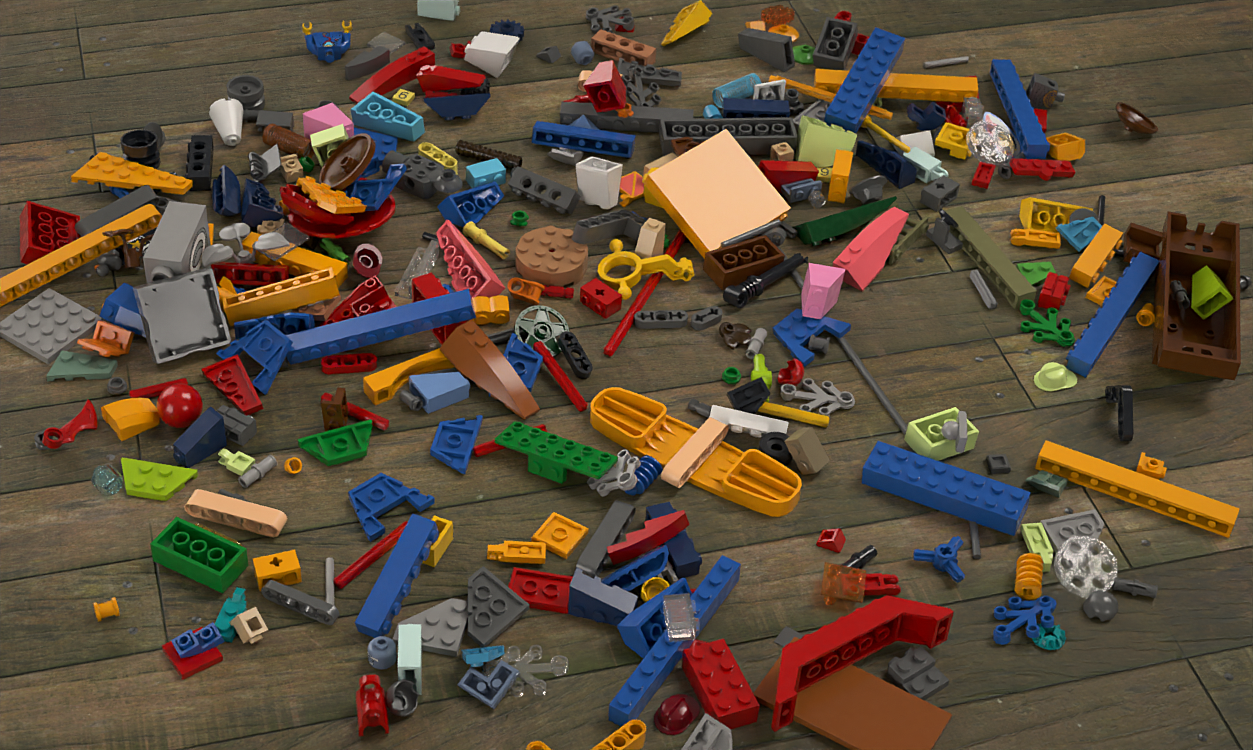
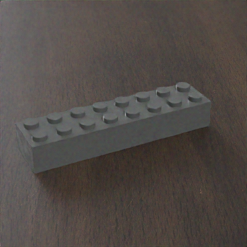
M793 118L660 119L659 138L663 156L672 152L675 153L671 146V140L690 137L693 138V141L701 143L725 129L728 130L746 154L770 155L772 145L787 142L794 150V154L796 153L798 137Z

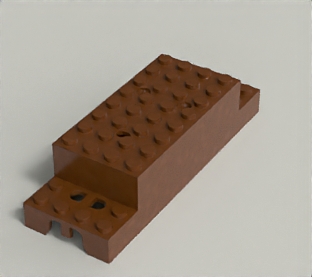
M1168 211L1163 225L1160 262L1155 271V320L1153 322L1152 364L1166 369L1235 380L1241 364L1240 224L1221 221L1216 225L1214 232L1206 233L1204 232L1205 223L1198 222L1196 231L1189 230L1186 227L1188 221L1186 214ZM1185 246H1195V249L1191 250L1186 248ZM1203 248L1210 249L1212 252H1203ZM1207 265L1223 282L1233 296V300L1203 320L1191 308V299H1189L1190 306L1187 309H1183V306L1182 309L1179 308L1177 301L1173 299L1170 283L1175 280L1177 282L1180 281L1182 287L1187 291V297L1192 298V275Z

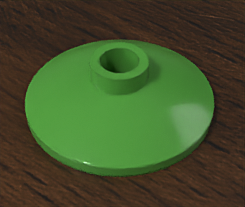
M808 45L793 47L794 61L800 64H814L813 53L815 48Z

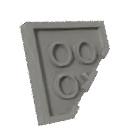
M1094 509L1040 521L1054 552L1065 570L1085 567L1104 527V522L1097 511Z
M451 598L399 622L392 640L398 646L399 625L421 624L422 651L457 657L468 624V601Z

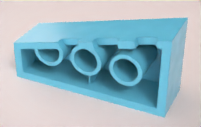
M375 92L370 93L350 109L352 121L356 126L410 141H415L425 133L422 116Z

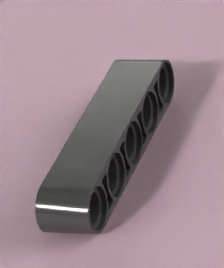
M149 185L142 186L81 219L75 224L74 229L83 237L147 204L156 206L160 202V198Z
M615 500L580 556L576 568L582 569L583 574L593 579L595 576L599 577L610 558L607 547L620 542L634 518L636 507Z

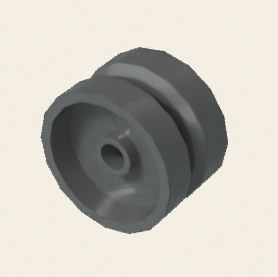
M239 75L228 81L226 85L228 101H231V98L238 100L242 104L243 110L245 108L247 110H261L264 108V85L260 78L253 75Z

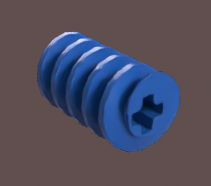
M645 455L640 459L641 465L634 472L638 481L633 489L625 490L628 495L642 494L656 480L658 475L662 473V466L656 459L649 455Z

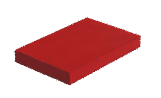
M513 568L508 587L529 604V608L568 614L569 586L573 577Z

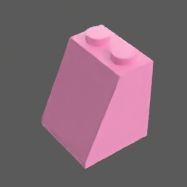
M333 103L303 113L304 137L310 140L311 134L341 124L344 125L349 138L354 136V123Z
M809 263L801 293L802 314L804 317L822 319L837 303L845 269Z

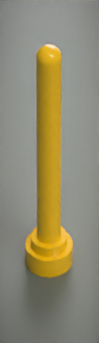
M866 115L861 127L870 128L905 153L910 152L909 146L874 124L871 117Z

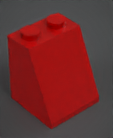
M613 60L600 62L583 84L596 112L624 109L626 106V86Z

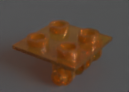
M825 562L821 595H824L825 603L833 605L837 598L863 603L866 570Z

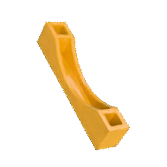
M438 348L363 377L364 393L376 406L391 400L395 393L404 384L409 382V376L454 368V366Z

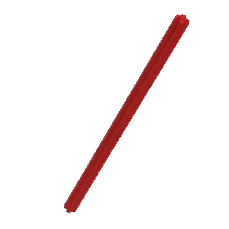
M679 229L663 255L668 254L674 259L687 238L681 229ZM662 271L651 273L604 347L605 355L612 356L633 324L635 313L642 310L664 274Z

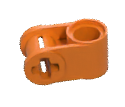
M516 277L510 279L507 285L513 298L533 305H539V297L545 289L540 283ZM521 286L518 291H513L514 287Z

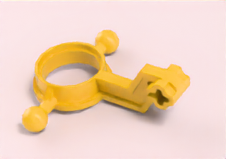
M613 239L610 242L609 248L614 253L603 258L598 265L600 279L603 280L604 284L618 291L622 295V300H627L631 297L632 291L630 288L638 284L641 275L662 271L673 281L679 279L690 281L695 275L691 260L681 258L679 262H676L668 254L640 259L635 253L621 252L623 243L619 239ZM620 265H630L636 268L632 274L624 278L614 279L606 275L612 268Z

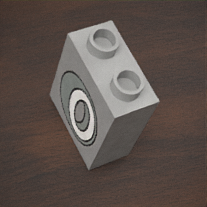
M169 201L143 257L147 283L204 268L202 253L205 248L210 246L206 205Z

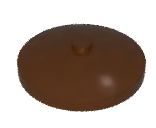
M360 133L344 141L334 150L323 165L319 175V184L325 183L330 185L331 189L336 191L342 190L354 182L366 169L374 155L376 148L374 139L366 133Z

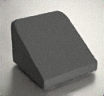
M557 46L546 47L536 55L537 58L549 63H554L561 57Z

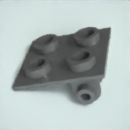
M278 144L261 156L256 152H250L248 155L250 174L253 180L258 183L264 181L266 177L279 170L282 166Z

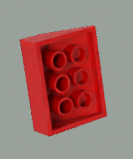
M27 201L20 215V262L28 265L81 238L74 229L75 224L80 221V216Z

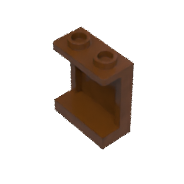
M1130 223L1123 235L1124 261L1130 263L1131 259L1137 257L1140 252L1159 260V245L1162 241L1163 233Z

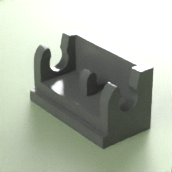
M259 110L256 122L258 131L261 132L263 126H268L272 123L293 131V113Z

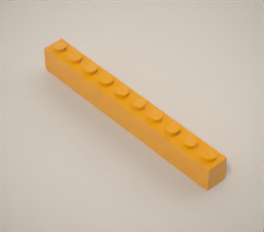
M815 69L814 87L837 94L850 71ZM890 73L877 98L976 103L978 82L977 78Z
M1045 440L1039 453L1035 467L1037 470H1044L1061 476L1073 483L1227 538L1230 537L1240 508Z

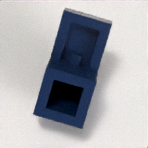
M931 102L925 110L912 103L907 106L908 117L910 120L916 121V128L918 130H934L946 120L945 109L934 102Z

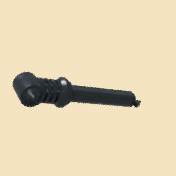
M796 253L759 276L750 275L746 278V281L739 285L728 286L723 293V300L737 308H743L749 299L762 295L764 287L804 263L807 264L808 256L803 258L801 253Z

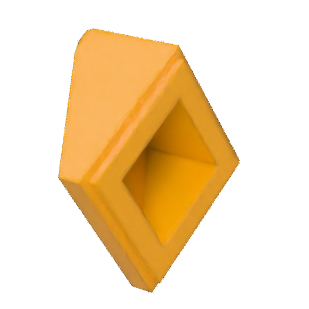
M759 20L745 23L747 28L766 31L764 21Z

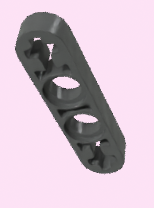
M269 580L261 590L266 599L327 625L334 624L340 615L338 609L332 604L274 580Z

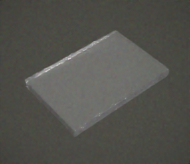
M285 223L272 232L282 234L290 246L259 252L276 261L309 240V236L292 225Z

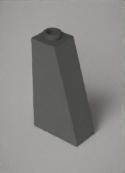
M747 28L738 33L740 49L783 72L795 66L791 36Z

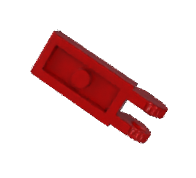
M895 574L840 575L839 579L843 596H897L901 592L900 586L895 585L899 582L898 576Z

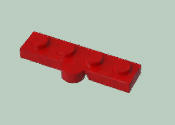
M1012 158L1009 163L1015 175L1039 176L1045 181L1050 180L1052 176L1073 177L1076 173L1070 161Z

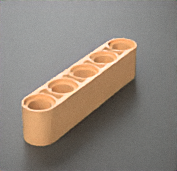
M708 418L667 463L661 473V479L681 488L723 441L729 426L714 418Z
M200 489L193 492L184 507L185 511L193 517L269 537H277L287 522L286 514L280 510Z

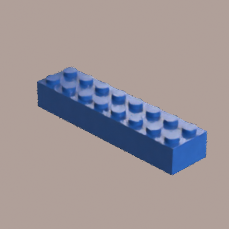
M875 27L827 109L824 122L827 123L826 125L831 126V124L843 127L845 132L850 130L855 134L857 133L903 52L904 37Z
M877 441L863 466L862 484L969 521H974L977 524L1015 536L1028 509L1031 493Z

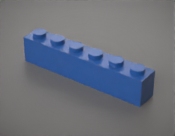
M537 121L533 127L532 143L631 158L634 153L636 135Z
M412 513L355 621L358 632L373 638L389 633L394 616H397L401 610V602L404 597L409 595L413 579L418 577L423 560H427L432 543H435L438 539L439 531L435 521Z

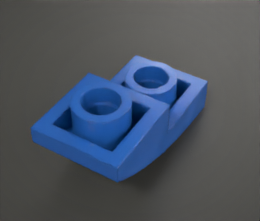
M213 622L194 634L190 629L171 640L181 658L203 653L225 642Z

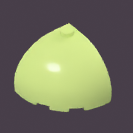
M802 115L797 133L795 159L796 161L812 162L815 167L833 166L836 149L851 151L857 134L850 130L845 132L843 127L834 124L828 126L822 120Z

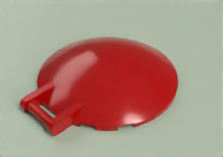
M359 178V180H367L366 178ZM388 195L377 211L353 213L354 220L347 225L313 224L305 221L303 217L295 214L290 209L288 219L296 230L310 236L333 239L348 238L370 232L385 224L393 216L396 206L393 196Z

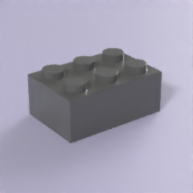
M827 17L813 53L814 66L831 70H845L858 36L857 23Z

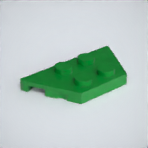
M372 420L299 438L298 446L327 466L365 457L369 448Z

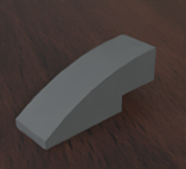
M378 45L371 52L363 51L345 65L346 80L369 75L389 64V49Z

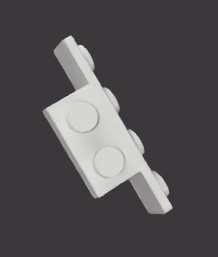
M712 405L710 412L711 418L728 425L729 429L736 433L745 432L759 438L769 432L787 433L788 422L716 405Z

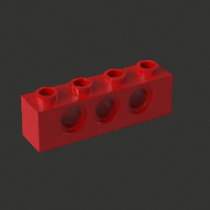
M232 262L211 264L216 283H220L223 276L231 280L232 284L264 286L285 281L289 278V265Z

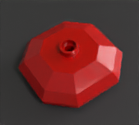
M286 184V187L281 186L279 189L283 204L295 214L303 217L307 222L335 226L347 225L354 220L353 213L334 214L319 207L317 202H314L309 198L308 194L301 190L302 187Z

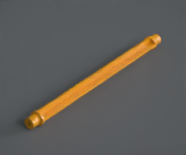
M770 75L769 82L785 79L786 89H796L799 93L827 102H832L836 96L835 93L780 76ZM873 105L868 112L869 115L891 120L893 116L892 112Z

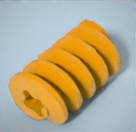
M1035 553L1021 555L1016 563L1014 590L1020 598L1028 601L1036 600L1042 593L1044 562L1042 557Z

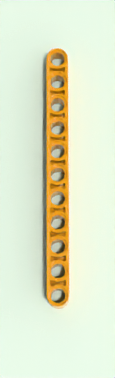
M147 204L0 278V307L123 245L122 237L119 235L107 237L103 236L102 232L132 229L134 233L125 235L126 242H129L158 227L162 215L154 205Z

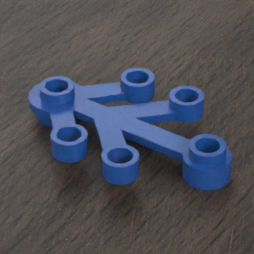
M1014 596L1009 598V608L1012 609L1011 611H1007L1003 606L994 608V617L998 620L1016 618L1008 625H998L994 629L993 639L997 644L1009 643L1011 641V632L1028 622L1026 635L1030 638L1038 637L1040 630L1036 623V615L1039 613L1042 614V627L1051 628L1054 626V617L1051 614L1056 608V600L1050 596H1041L1035 601H1021V598ZM1020 608H1031L1030 610H1019Z

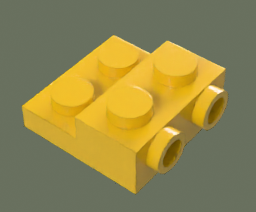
M946 122L935 140V145L950 149L949 155L965 160L967 156L971 157L973 148L977 146V131Z

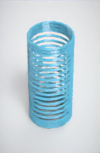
M751 73L715 88L712 93L714 103L719 108H722V97L745 99L754 95L755 83L761 84L760 78L755 73Z

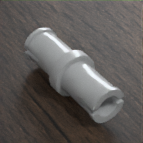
M758 328L754 337L749 341V347L746 350V356L749 359H754V356L764 346L767 331L763 328Z
M268 455L258 464H253L249 471L238 478L239 483L242 487L247 488L257 479H262L265 477L266 472L277 466V460L274 456Z

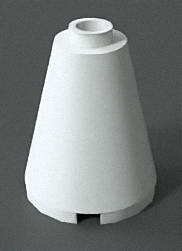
M225 98L215 101L210 106V117L224 143L229 146H235L241 141L243 106L238 100L232 98L231 101H225Z

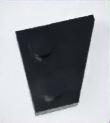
M760 377L727 392V397L734 410L756 414L771 393L763 378Z

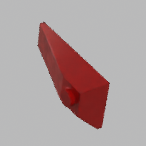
M425 65L421 67V70L416 75L423 92L427 90L441 91L480 87L486 78L482 74L437 65Z

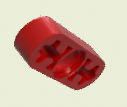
M372 353L326 356L321 360V370L325 374L371 372L377 368V357ZM347 362L354 363L353 365H345Z

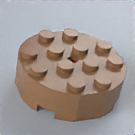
M547 226L532 230L520 238L516 247V272L520 273L524 280L534 281L547 285V287L549 285L563 287V285L572 282L573 285H576L583 279L587 270V244L574 242L572 240L573 231L570 229L565 230L554 226Z

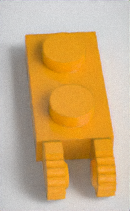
M1017 228L1010 232L1013 245L1060 249L1061 240L1059 232Z

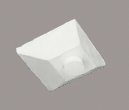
M786 80L756 84L753 99L784 100Z

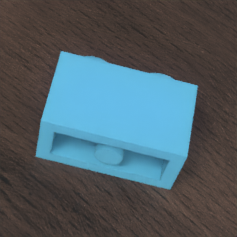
M498 158L466 166V181L471 188L495 181L498 185L505 184L506 169Z

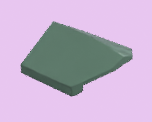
M1041 470L1039 474L1028 477L1025 481L1045 493L1060 498L1068 479Z

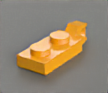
M504 541V543L499 545H488L487 559L500 562L545 564L546 543Z

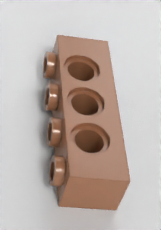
M601 29L591 38V48L596 54L619 61V58H624L625 62L629 63L637 61L639 62L638 65L642 66L655 63L656 48Z

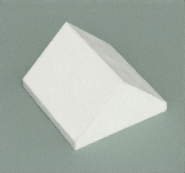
M930 130L896 137L909 146L910 150L917 147L927 154L935 156ZM892 144L896 151L899 153V155L902 157V155L905 152L896 147L894 144Z

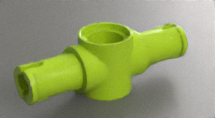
M757 354L753 359L754 369L751 371V381L762 377L769 390L772 386V372L768 371L765 366L764 355Z

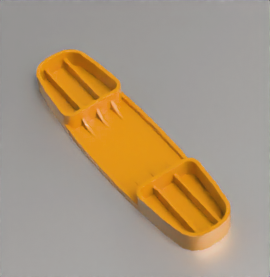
M611 387L604 389L591 402L590 423L594 429L641 458L645 455L653 457L661 464L662 469L698 430L685 422L666 415L667 408L664 404L622 388ZM724 441L716 447L687 480V482L715 495L772 517H780L790 513L799 502L802 487L798 474L757 449H749L743 452Z

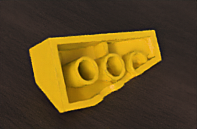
M701 0L683 8L673 22L675 24L670 27L671 31L666 34L661 45L665 46L701 25L705 26L710 21L709 18L713 13Z
M1030 197L1021 200L1019 217L1024 229L1058 232L1055 228L1059 224H1069L1070 216L1075 210L1086 208L1093 211V208Z

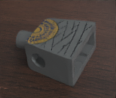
M1037 73L1033 74L1026 90L1030 104L1034 108L1049 109L1054 101L1063 102L1065 93L1058 91V83Z

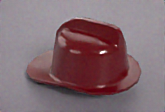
M370 244L359 245L353 257L354 269L358 274L366 278L377 276L382 264L380 251Z
M686 694L672 695L665 699L654 715V724L661 733L666 735L680 734L697 718L700 706L693 697Z

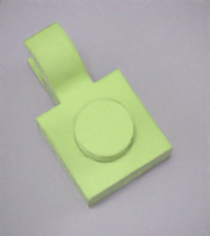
M223 448L218 453L221 456L219 463L240 476L249 471L251 466L255 464L254 458L240 451L233 454Z

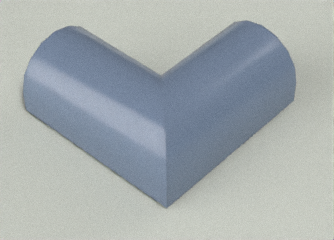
M501 660L489 677L470 667L458 683V686L492 709H495L519 677L520 672Z

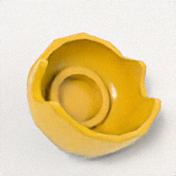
M652 577L645 581L641 588L643 602L646 603L670 586L669 583L661 577Z

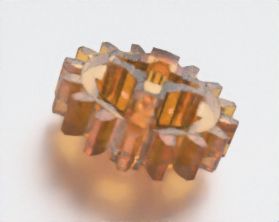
M783 5L770 6L762 10L761 20L767 24L772 23L774 26L786 24L787 22L790 23L794 20V11L792 8L789 9V7H784Z

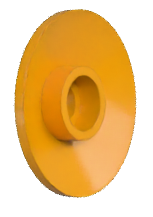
M776 25L768 30L771 33L791 36L792 43L799 38L798 31L791 26Z

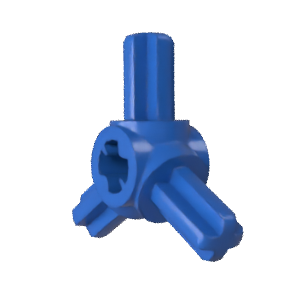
M960 536L953 537L948 544H941L937 548L935 547L934 551L914 550L913 559L915 561L932 562L937 570L948 572L957 583L965 578V574L957 565V551L963 545Z

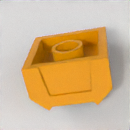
M1068 133L1046 137L1047 142L1050 143V150L1047 153L1055 160H1080L1085 153V139Z
M149 398L123 399L101 407L104 421L111 426L121 441L159 424L160 416L157 408Z

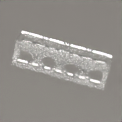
M431 240L427 249L417 248L395 290V296L412 299V279L430 273L439 256V241ZM408 288L409 292L402 291V289Z

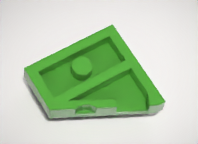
M1051 262L1020 263L1016 265V268L1032 286L1044 284L1049 272L1056 273Z

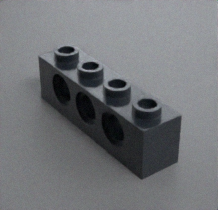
M191 135V142H188L187 174H185V178L193 181V187L189 191H211L214 154L212 135Z

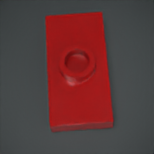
M980 161L971 185L988 189L996 165Z

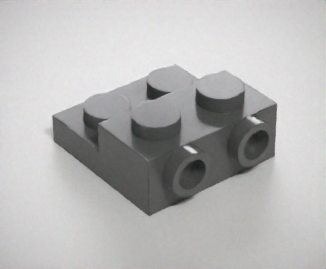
M922 646L917 649L914 647L909 648L905 652L904 657L900 659L894 657L888 664L886 677L896 687L922 700H926L949 684V679L935 667L936 660Z

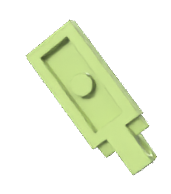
M1042 523L1021 524L1020 530L1029 552L1042 557L1044 562L1042 572H1050L1054 551Z

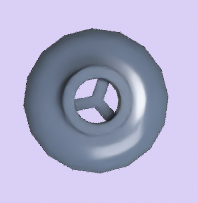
M586 41L576 42L571 49V54L577 64L587 65L594 57V51Z
M385 636L372 639L368 644V661L370 665L376 669H387L394 665L397 659L395 642Z

